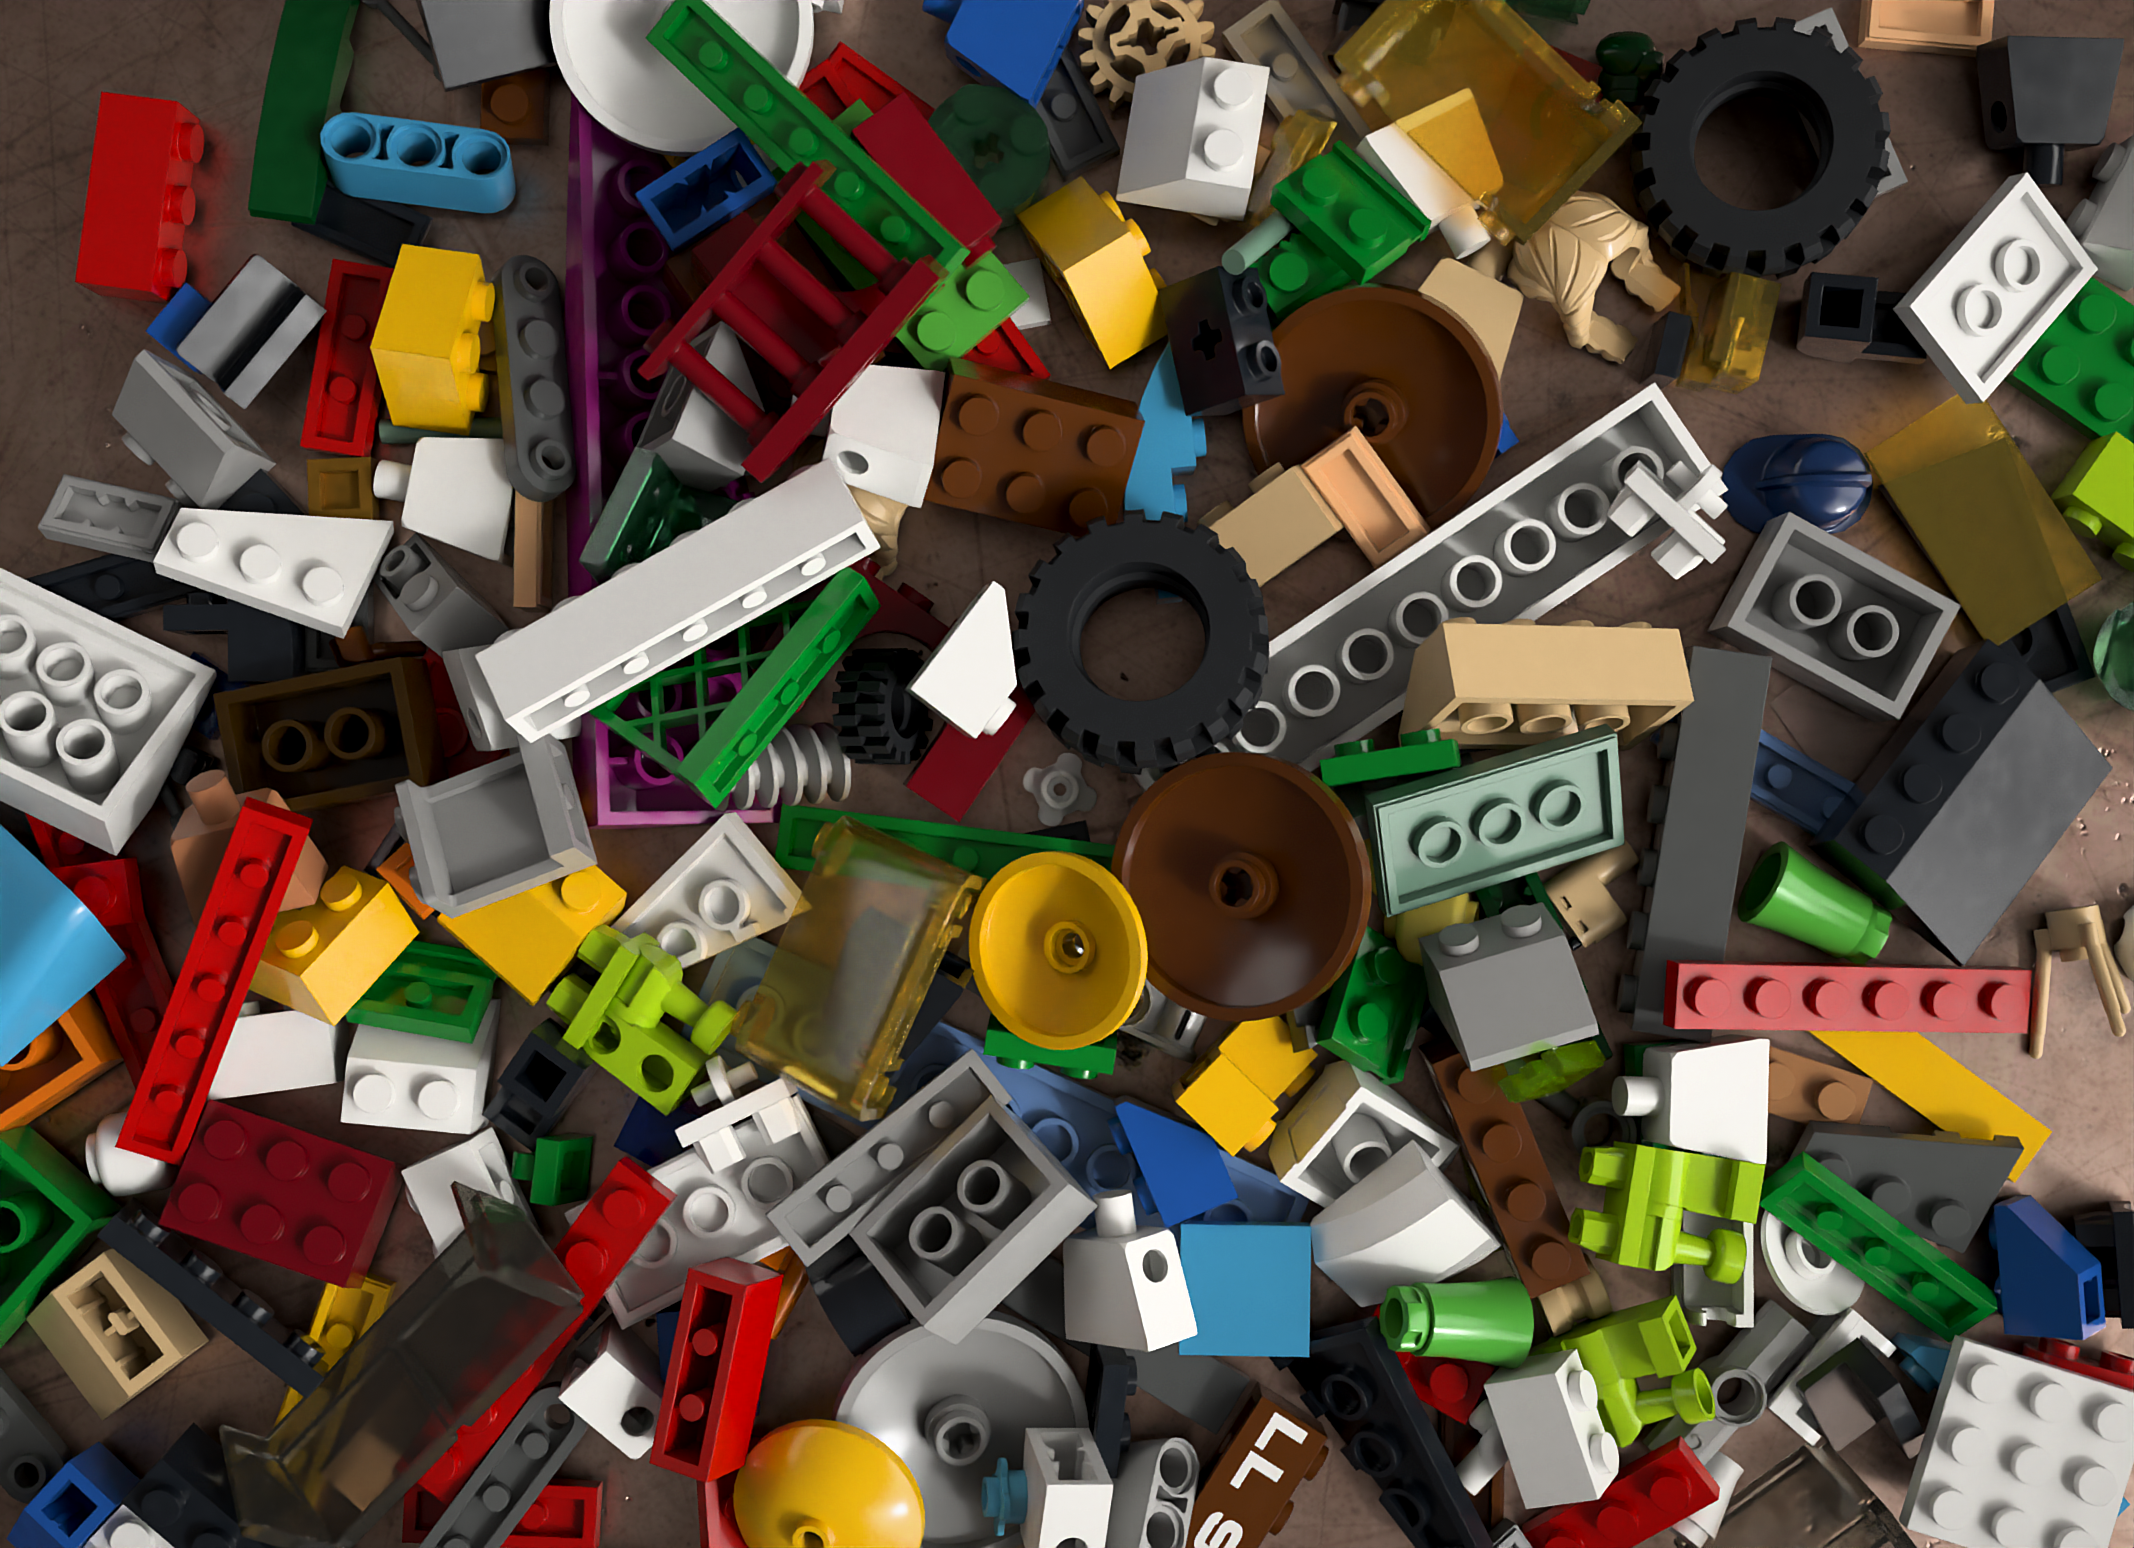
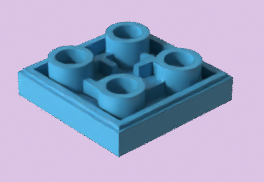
M1180 1222L1179 1258L1196 1322L1197 1335L1178 1341V1354L1309 1357L1310 1223Z

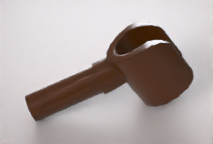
M363 626L349 628L344 639L335 636V639L329 641L330 649L340 668L370 663L375 660H384L385 658L423 656L426 653V645L421 640L378 642L370 645Z

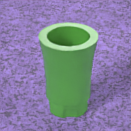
M1783 841L1772 845L1757 861L1742 889L1738 903V917L1741 921L1779 932L1806 943L1836 959L1843 957L1852 963L1865 964L1868 960L1878 955L1889 936L1888 930L1892 921L1891 913L1881 906L1873 904L1872 899L1868 895L1844 884L1812 864Z
M1513 1276L1477 1282H1415L1411 1286L1393 1285L1387 1289L1385 1300L1380 1306L1379 1321L1381 1334L1386 1338L1388 1349L1396 1352H1410L1415 1356L1471 1360L1507 1369H1515L1525 1361L1531 1348L1534 1331L1532 1303L1524 1284Z

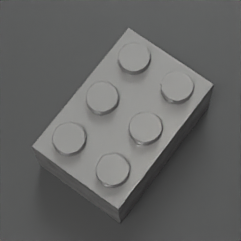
M1787 512L1766 522L1707 632L1745 653L1773 657L1771 667L1876 723L1900 720L1961 605L1793 513Z
M990 1095L849 1235L921 1326L956 1346L1074 1231L1098 1205L1027 1124Z

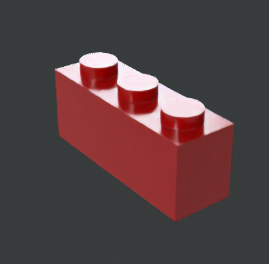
M101 91L75 277L76 283L100 296L168 304L176 295L177 288H181L185 282L187 258L182 250L185 225H190L195 215L196 199L194 190L191 188L194 163H198L203 155L204 133L199 124L200 119L178 101Z
M730 1257L720 1258L688 1268L649 1461L650 1464L705 1483H709L745 1466L784 1274Z

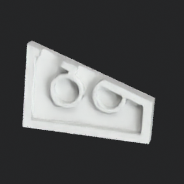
M181 508L153 563L157 574L344 639L394 534L393 521Z
M734 812L724 814L611 928L623 933L630 939L646 932L660 942L659 948L677 957L681 962L683 970L817 909L737 813Z

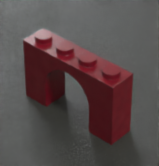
M902 92L851 131L850 138L971 251L961 263L966 271L979 263L997 247L991 238L1003 222L1002 218L905 92ZM746 210L692 250L691 266H693L708 286L757 229L758 226ZM760 263L755 265L734 290L733 294L810 364L817 360L825 368L841 349L833 340L836 333ZM880 281L860 290L847 292L831 291L854 313L861 309L868 316L886 297L878 289ZM945 284L941 286V288L935 293V295L938 294L945 287ZM770 365L790 390L792 384Z
M867 556L848 566L865 577L881 605L852 642L871 634L895 633L918 641L933 653L958 620L955 619L949 628L929 614L934 603L923 594L904 582L895 591L875 576L881 567ZM824 579L801 592L794 603L816 599L830 581ZM783 622L779 623L760 652L774 650L784 638ZM1015 658L1017 686L1008 698L1017 705L993 736L989 733L986 735L981 731L978 737L973 739L964 736L944 720L939 732L903 783L907 788L958 822L961 821L1035 712L1017 674L1019 666ZM810 694L807 696V698L803 701V703L798 707V709L795 712H799V710L804 705Z

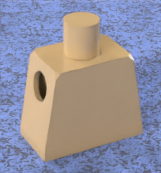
M1490 240L1486 245L1471 254L1466 265L1450 257L1443 256L1418 291L1447 305L1473 328L1489 352L1500 381L1524 295L1518 290L1500 282L1513 254L1506 246Z

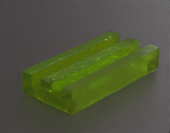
M1595 1040L1555 1047L1541 1054L1542 1060L1525 1064L1519 1068L1521 1073L1508 1075L1497 1083L1509 1103L1525 1102L1558 1094L1603 1066L1606 1058Z

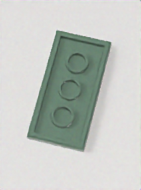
M1607 724L1365 795L1378 906L1387 917L1625 845L1617 732Z

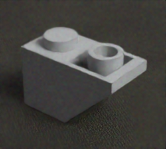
M417 533L404 545L391 550L384 558L380 569L372 578L410 632L442 658L443 651L494 644L500 635L509 630L491 605Z

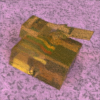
M1684 263L1678 268L1679 286L1681 288L1679 292L1680 314L1691 316L1692 325L1676 386L1701 392L1705 388H1711L1737 395L1759 380L1782 283L1730 272L1710 289L1698 338L1699 313L1697 312V304L1691 298L1689 264Z

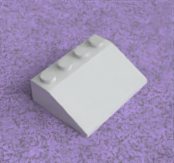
M0 568V801L117 856L153 806L217 677L216 671Z

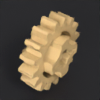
M1103 0L1104 9L1091 4L1086 9V20L1094 28L1079 29L1078 45L1085 49H1090L1079 56L1080 69L1085 72L1096 71L1090 80V89L1093 94H1096L1108 88L1111 91L1109 109L1113 111L1120 107L1124 100L1132 103L1135 83L1124 79L1119 74L1125 73L1136 79L1138 75L1169 67L1172 61L1183 58V53L1189 52L1186 60L1188 62L1202 57L1214 58L1216 48L1203 44L1213 38L1215 27L1213 22H1197L1203 13L1204 2L1202 0H1193L1188 4H1185L1182 0ZM1154 10L1164 12L1171 16L1173 19H1167L1166 17L1160 15ZM1125 14L1126 23L1121 32L1110 34L1109 40L1104 41L1113 23ZM1147 38L1151 47H1157L1156 54L1146 55L1142 46H1136L1137 40Z

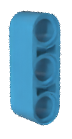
M351 112L341 113L332 117L324 124L320 133L321 146L333 183L344 194L353 197L476 213H496L505 209L513 201L516 194V182L510 148L505 139L489 130ZM352 153H364L363 155L355 158L346 157L347 155H350ZM417 161H429V163L422 166H411L412 163ZM482 169L495 170L486 175L475 174V172Z

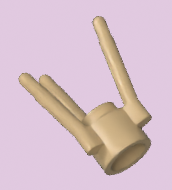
M2099 905L2045 912L2048 928L2033 930L2037 957L2029 1055L2034 1059L2040 1058L2043 1053L2052 950H2059L2061 962L2089 959L2105 1013L2107 1014L2112 1033L2115 1036L2121 1037L2125 1035L2126 1028L2121 1013L2126 1014L2131 1010L2124 984L2107 942Z

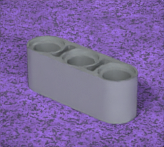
M1177 1437L1131 1441L1128 1452H1120L1117 1478L1111 1479L1113 1493L1105 1548H1185L1199 1480V1461L1194 1448L1185 1439Z

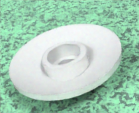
M1765 1210L1761 1223L1763 1256L1772 1278L1784 1295L1798 1307L1816 1315H1833L1851 1307L1860 1297L1865 1281Z

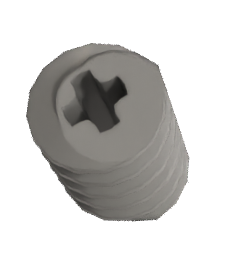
M817 722L811 727L807 724H792L786 729L783 726L730 791L736 807L741 810L749 809L753 804L755 793L760 805L765 808H771L777 803L779 793L783 802L789 806H796L801 801L802 793H804L808 802L812 804H820L825 798L826 791L832 801L842 802L845 800L851 787L850 759L844 754L846 746L839 745L837 735L840 733L839 730L831 723ZM730 792L716 810L724 811L728 807Z

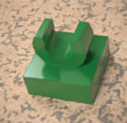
M566 1133L537 1138L536 1151L534 1153L532 1151L531 1153L514 1151L511 1177L532 1181L530 1203L557 1206L586 1200L593 1136Z

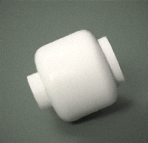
M128 1111L104 1116L97 1127L96 1133L88 1135L86 1139V1162L91 1180L94 1184H103L106 1190L113 1196H126L167 1189L175 1183L180 1166L115 1147ZM189 1143V1145H188V1148H187V1150H186L185 1156H184L183 1161H182L181 1164H183V1162H184V1159H185L186 1154H187V1152H188V1149H189V1147H190V1143Z

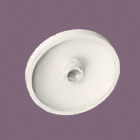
M550 0L549 21L551 40L563 77L575 97L588 113L612 134L633 146L650 152L669 156L692 157L738 128L645 38L675 0ZM706 0L799 89L809 66L813 48L814 13L811 0Z

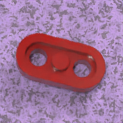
M2040 1337L2038 1345L2025 1343L2021 1354L2023 1356L2134 1390V1358L2106 1350H2102L2100 1360L2080 1356L2081 1347L2079 1345L2058 1338Z

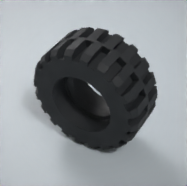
M1756 17L1735 21L1733 31L1721 34L1717 28H1714L1698 36L1694 48L1688 52L1680 49L1666 62L1665 72L1659 79H1653L1644 96L1643 105L1639 115H1637L1630 151V171H1632L1633 177L1632 192L1637 208L1642 207L1647 217L1645 225L1648 226L1655 239L1662 237L1671 247L1669 254L1681 263L1685 264L1689 259L1703 267L1702 274L1718 279L1722 273L1738 275V280L1747 279L1758 282L1761 276L1775 274L1777 279L1797 273L1801 266L1810 262L1816 264L1829 255L1835 246L1849 236L1869 209L1878 193L1879 182L1886 173L1890 152L1885 150V141L1891 133L1889 113L1880 112L1878 101L1883 92L1875 76L1865 79L1858 70L1863 59L1850 46L1842 53L1830 46L1829 42L1833 34L1817 26L1814 27L1811 35L1794 31L1796 23L1794 19L1776 17L1773 27H1757ZM1765 96L1791 105L1809 121L1819 141V162L1811 183L1797 198L1775 209L1747 210L1722 201L1707 189L1697 173L1694 159L1695 141L1706 118L1720 105L1737 98Z
M1144 509L1124 510V522L1107 525L1105 516L1102 515L1087 521L1086 525L1089 532L1076 540L1067 532L1053 544L1056 555L1049 563L1041 559L1037 561L1028 575L1032 587L1029 593L1019 594L1014 611L1019 621L1018 630L1012 632V649L1019 666L1017 674L1026 695L1041 721L1048 726L1053 736L1068 750L1074 748L1082 754L1086 761L1102 768L1106 763L1119 766L1121 773L1141 775L1142 768L1158 767L1160 774L1169 772L1177 767L1178 763L1187 759L1214 754V746L1225 737L1232 740L1244 726L1243 718L1248 710H1255L1262 694L1264 675L1268 673L1270 655L1268 619L1264 610L1261 590L1257 580L1251 579L1248 575L1245 560L1234 547L1228 549L1222 547L1219 544L1218 533L1203 524L1197 526L1195 530L1188 528L1184 525L1182 515L1163 511L1160 521L1146 520ZM1153 588L1176 594L1191 604L1204 628V654L1196 673L1176 691L1153 700L1128 701L1105 693L1088 676L1081 658V634L1090 617L1106 601L1126 591Z

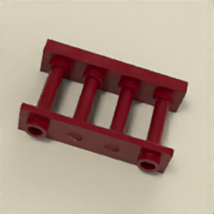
M827 159L813 161L809 167L802 161H799L787 172L773 191L781 200L678 323L668 318L653 332L643 346V349L650 356L637 370L646 380H650L664 374L671 365L674 366L749 434L746 442L754 450L742 462L741 466L760 483L767 480L781 468L950 274L930 254L919 258L914 265L906 257L901 261L897 260L820 189L837 169ZM802 210L881 282L878 289L886 297L870 316L866 315L861 309L854 313L777 242V239ZM757 263H760L836 333L833 340L841 349L825 368L817 360L812 364L805 360L733 294L734 290ZM714 314L792 384L789 391L798 399L782 417L778 416L774 411L767 415L690 345L691 341Z

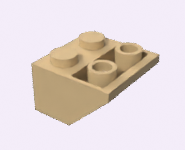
M113 1248L100 1254L54 1289L26 1318L102 1421L209 1341L175 1296Z

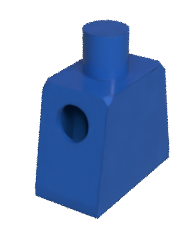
M924 0L922 11L951 25L946 34L944 46L947 58L955 66L1017 111L1031 118L1084 12V0Z
M738 127L642 188L634 196L676 255L773 193L778 182L745 133ZM736 171H738L747 184L745 188H743L740 184L736 175Z

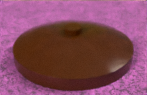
M1364 283L1361 286L1356 284L1334 289L1313 298L1290 314L1272 332L1274 346L1281 358L1280 373L1285 394L1243 409L1245 441L1258 476L1278 462L1285 471L1298 464H1303L1356 425L1431 530L1454 516L1477 492L1493 463L1500 443L1503 426L1502 390L1496 368L1484 343L1473 328L1455 311L1437 299L1414 289L1384 283ZM1345 527L1331 536L1340 540L1355 542Z
M1255 752L1209 754L1178 765L1165 773L1142 794L1129 812L1119 833L1112 857L1111 874L1116 877L1131 896L1145 930L1148 954L1146 979L1164 996L1179 1006L1208 1018L1237 1022L1256 1021L1285 1014L1311 1002L1325 992L1348 967L1360 946L1369 919L1372 899L1370 863L1365 843L1351 813L1328 785L1314 774L1295 763L1269 754Z

